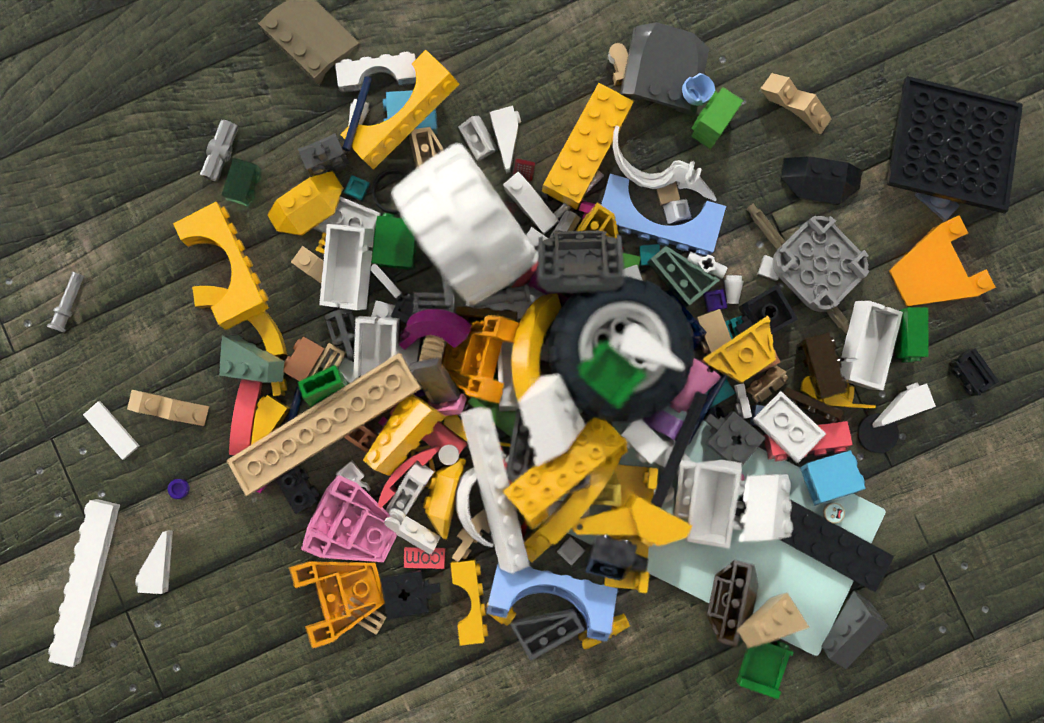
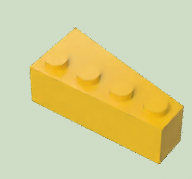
M414 394L399 402L363 461L374 470L391 476L407 459V454L412 449L415 450L420 445L419 441L426 434L429 435L434 430L433 426L438 421L442 422L446 416Z

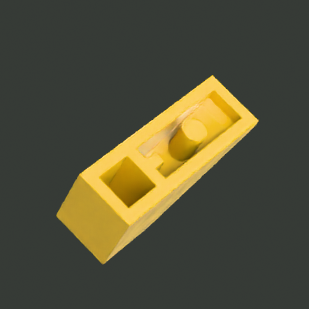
M272 395L263 396L257 404L258 409L255 413L251 445L278 429L291 408Z

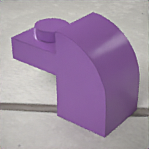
M663 410L642 419L650 429L676 441L684 422Z

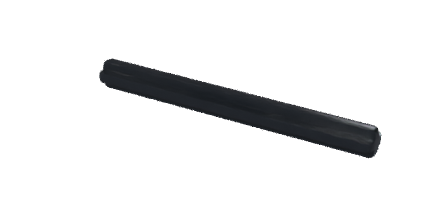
M695 393L654 492L651 504L658 508L663 506L707 399V395L704 393Z

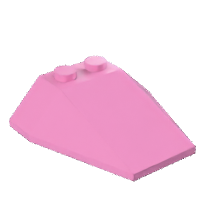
M338 475L326 488L308 524L302 550L320 558L384 562L397 535L384 525L386 518L390 517L389 513L383 507L380 508L378 503L356 482Z

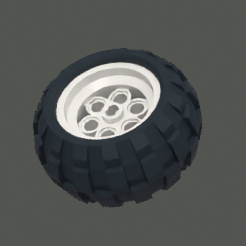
M624 276V284L614 291H577L561 307L553 322L548 340L550 369L552 375L561 376L576 407L586 414L612 422L642 420L666 408L685 387L694 362L695 351H693L692 328L690 323L687 322L678 302L662 291L659 286L649 281ZM616 323L623 324L624 328L627 326L631 327V324L644 327L643 331L652 335L684 365V368L679 371L648 361L638 364L634 357L622 355L637 369H641L647 375L619 408H616L577 375L580 372L578 366L585 358L590 360L594 355L591 351L598 344L597 338L599 335H605L610 345L617 351V346L621 342L623 334L616 333L614 329Z

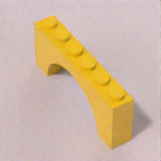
M427 50L412 63L416 71V84L411 97L403 108L393 117L380 124L365 126L358 123L351 147L373 170L460 85L451 73ZM349 126L340 134L344 139L346 138Z
M214 202L173 224L180 240L186 246L208 243L224 249L227 253L232 269L231 282L226 294L211 309L218 325L224 330H228L268 309L266 301L269 299L265 291L261 290L258 285L261 283L258 275L251 270L253 264L250 258L243 253L245 247L240 239L237 240L235 236L238 232L234 224L228 221L230 215L225 206L221 207L217 202Z

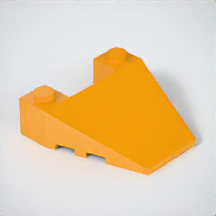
M960 215L932 228L922 240L889 270L906 306L970 299L996 288L987 269L968 277L951 244V241L968 234Z
M486 316L483 321L472 322L468 337L456 348L448 342L446 343L441 363L456 383V386L463 389L465 394L487 402H500L504 383L493 380L502 343H514L519 326L518 322L501 316Z
M307 561L289 567L295 588L315 583L325 620L305 626L312 648L335 641L340 635L350 630L359 621L385 604L376 563ZM351 597H354L355 599L364 603V605L359 606L356 603L350 601ZM369 606L372 609L367 611L366 609H364V607ZM360 610L364 614L360 616L353 611ZM352 615L357 619L352 621L347 617H350Z

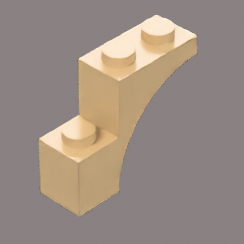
M771 73L761 87V91L769 101L781 105L796 114L814 133L821 134L832 119L815 94L797 90L789 77Z
M132 390L127 409L168 420L204 426L209 406Z

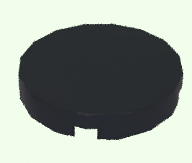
M881 413L867 415L861 420L857 429L859 443L864 449L873 453H884L891 450L896 445L899 437V430L895 421L883 426L873 427L872 424Z

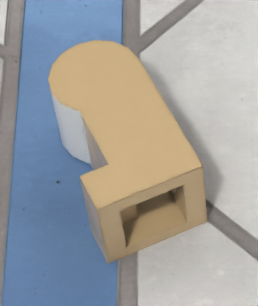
M620 43L613 44L608 54V59L614 65L616 71L612 78L615 86L623 82L628 58L625 46Z

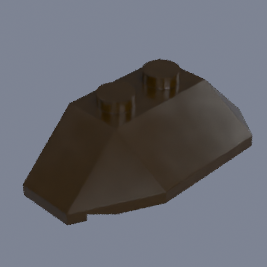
M733 560L714 577L707 617L718 642L739 647L743 640L737 629L753 615L759 586L755 565Z

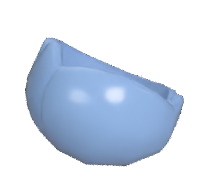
M701 73L694 77H689L682 86L683 97L689 104L696 106L707 103L715 92L713 81L710 77Z

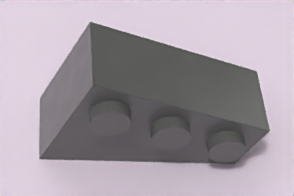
M853 591L823 642L822 648L830 660L847 669L888 625L870 600Z
M574 608L515 619L510 623L530 661L584 631V627Z

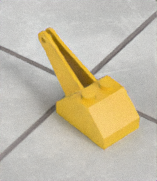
M630 494L624 507L580 518L572 527V530L579 535H638L637 540L652 547L653 543L657 546H662L686 538L692 525ZM581 524L582 528L577 529V525Z

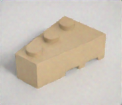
M431 127L414 129L410 133L409 140L416 169L429 159L443 152V147Z
M784 593L767 600L737 631L749 648L810 627L789 594Z

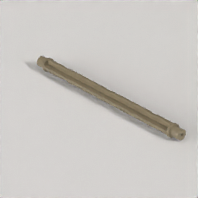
M754 203L747 208V211L751 214L750 217L776 249L786 242ZM835 306L826 311L838 328H841L846 334L849 328V321L839 308Z

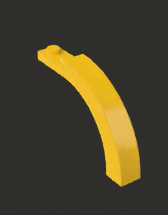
M215 286L192 287L195 307L200 309L211 308L223 298L228 289ZM266 311L247 319L259 332L267 352L279 359L280 356L287 355L282 334ZM283 379V382H271L273 396H285V391H287L286 379Z
M557 293L542 295L536 299L524 313L517 328L512 353V374L518 402L540 377L539 357L542 341L549 325L561 309Z
M622 457L613 464L607 459L591 472L590 486L568 494L557 509L523 541L529 561H535L552 544L555 545L576 524L603 490Z

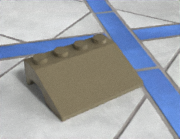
M287 0L272 9L258 23L263 32L318 85L322 83L325 74L335 63L345 60L360 45L316 0Z

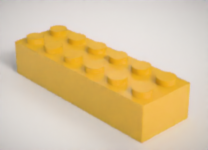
M598 83L547 176L542 192L577 210L613 144L615 126H619L620 131L634 101Z

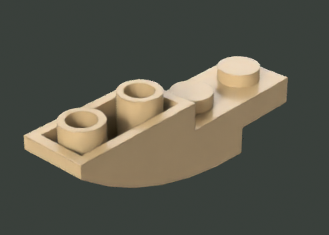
M484 508L471 519L475 530L480 536L483 535L480 532L481 529L487 533L490 532ZM464 528L457 535L463 542L452 556L457 562L461 558L463 560L467 558L471 552L469 546L472 542H478Z

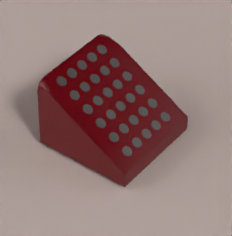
M516 159L513 176L519 172L527 181H532L535 163Z

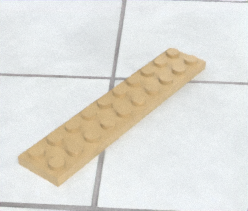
M398 353L231 457L227 462L245 495L250 496L422 388L410 372L409 366L402 354Z

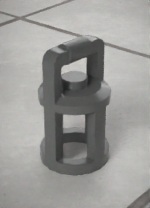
M340 309L326 314L324 317L333 345H343L347 352V358L353 361L354 351L352 342H355V318L352 309ZM349 316L354 334L347 332L344 317ZM337 320L341 336H338L337 339L331 321Z

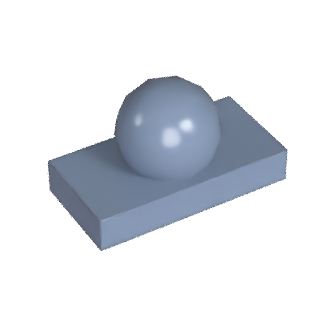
M921 193L915 194L919 200L943 221H946L960 206L954 201Z

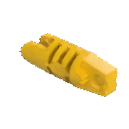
M624 613L613 617L609 638H612L613 634L616 636L630 627ZM587 629L578 634L584 650L602 643L601 640L588 638Z

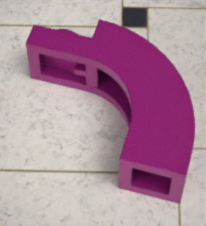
M423 310L409 318L405 329L400 335L402 338L399 346L406 350L418 338L425 335H434L444 339L456 348L468 337L472 325L459 315L446 310Z

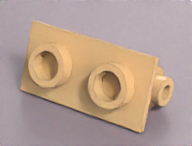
M778 366L771 368L759 380L752 382L750 387L746 389V392L753 396L752 398L756 403L759 401L763 402L772 394L769 390L770 387L777 391L787 383L786 380L789 379L785 374L787 372Z

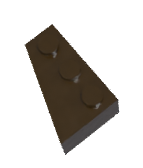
M829 333L805 338L797 344L798 350H803L806 357L803 363L805 367H809L811 374L809 379L818 400L847 392V381L844 376L842 377L840 371L842 367L839 357H836L834 351L836 344Z

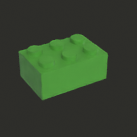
M724 87L719 93L715 91L691 128L694 130L691 137L711 149L743 100Z

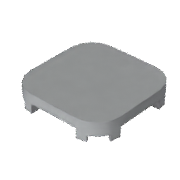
M815 215L777 249L772 263L778 277L807 307L814 311L824 312L840 304L839 302L869 273L867 257L869 255L865 250L860 251L834 224L836 222L831 216L827 218Z

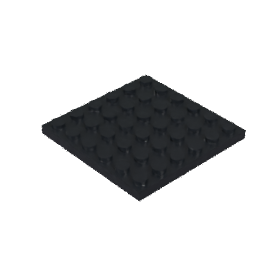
M907 76L903 84L887 185L1005 214L1009 210L1023 104Z

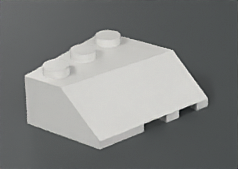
M560 375L540 376L519 401L525 426L529 427L531 434L529 439L530 447H534L536 453L534 458L535 465H540L565 452L586 426Z
M788 474L746 476L744 503L747 505L745 515H742L741 523H745L744 534H740L739 541H764L791 537L793 526L790 521L792 505L789 500L791 484Z

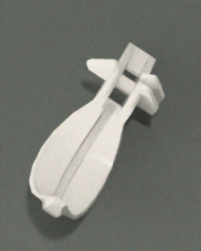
M615 126L612 144L615 160L620 170L631 181L641 187L650 189L663 188L677 181L679 189H692L702 196L716 201L714 193L700 177L701 168L696 169V171L694 170V161H691L689 164L680 160L674 161L663 172L654 174L641 172L631 166L619 149V126Z
M501 451L502 458L506 459L507 455L504 454V451ZM473 467L465 472L458 483L455 491L456 511L463 528L468 534L481 544L493 548L492 543L484 540L477 533L470 519L468 496L472 484L477 480L475 468Z

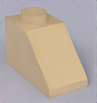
M302 246L291 263L322 284L324 261Z

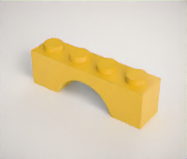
M476 558L460 560L459 562L451 561L453 584L464 588L468 592L472 603L470 613L458 622L460 646L484 643L485 637L488 636L487 624H483L482 617L486 616L485 604H481L480 596H484L483 585L478 583V575H481L480 563H476Z

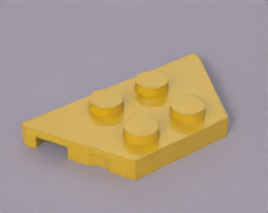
M767 316L703 358L702 361L739 383L744 382L776 360L775 350L773 349V337L769 325L770 318Z

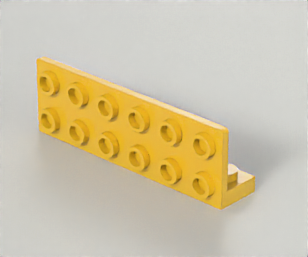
M595 417L585 424L586 426L565 452L540 465L533 466L504 490V494L525 516L526 522L532 530L549 517L548 507L605 460L608 459L613 464L628 452L627 441L606 420Z
M618 464L614 474H617L618 483L621 487V505H611V510L624 507L630 494L651 504L654 489L657 488L658 468ZM609 535L614 540H628L632 544L637 545L636 554L648 558L649 546L637 540L638 535ZM647 570L645 573L629 571L627 577L621 581L605 577L604 585L615 588L636 589L638 592L647 593L649 572Z

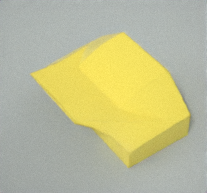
M612 474L592 505H621V487L618 483L617 474Z

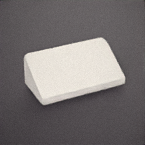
M479 116L470 117L458 127L477 161L498 150Z

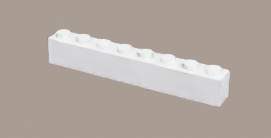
M477 407L461 413L499 566L500 569L513 574L529 567V562L515 506L504 494V490L509 487V482L491 410Z
M95 499L90 500L85 506L84 514L86 516L84 523L81 524L79 529L81 536L74 549L76 556L69 569L70 579L64 588L65 599L59 608L60 619L54 628L55 638L49 648V662L74 667L81 662L120 504Z

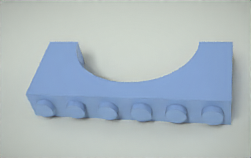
M610 174L601 205L615 214L617 229H619L620 233L630 235V233L637 234L638 238L643 240L655 239L658 244L669 246V244L676 245V248L682 251L694 250L700 256L706 257L714 252L726 206L706 201L700 214L693 220L676 226L660 225L649 221L636 210L629 196V179Z
M498 562L486 614L506 618L510 608L519 599L536 593L554 594L568 600L580 611L586 622L588 638L607 642L611 634L618 589L605 586L604 584H596L586 579H574L569 575L553 574L548 570H536L530 566L511 574L500 569Z

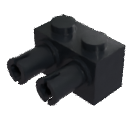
M296 466L275 479L295 514L320 501L318 489L315 485L311 486L308 480L310 478L308 472L300 466Z

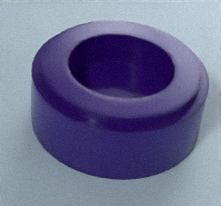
M175 479L168 485V494L174 499L186 497L190 490L188 482L184 479Z

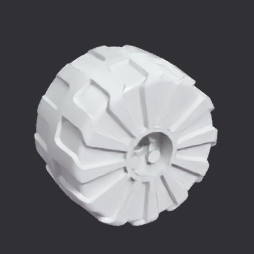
M454 144L423 163L396 185L392 191L398 208L420 243L451 285L469 304L479 303L502 288L507 287L538 261V253L471 155L460 144Z

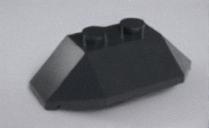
M810 156L784 158L781 179L799 199L839 205L860 190L862 170L848 162Z

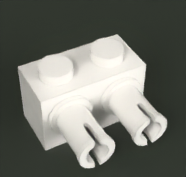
M642 420L632 421L620 433L627 441V448L630 449L632 447L637 452L635 456L643 464L646 461L651 464L668 447Z

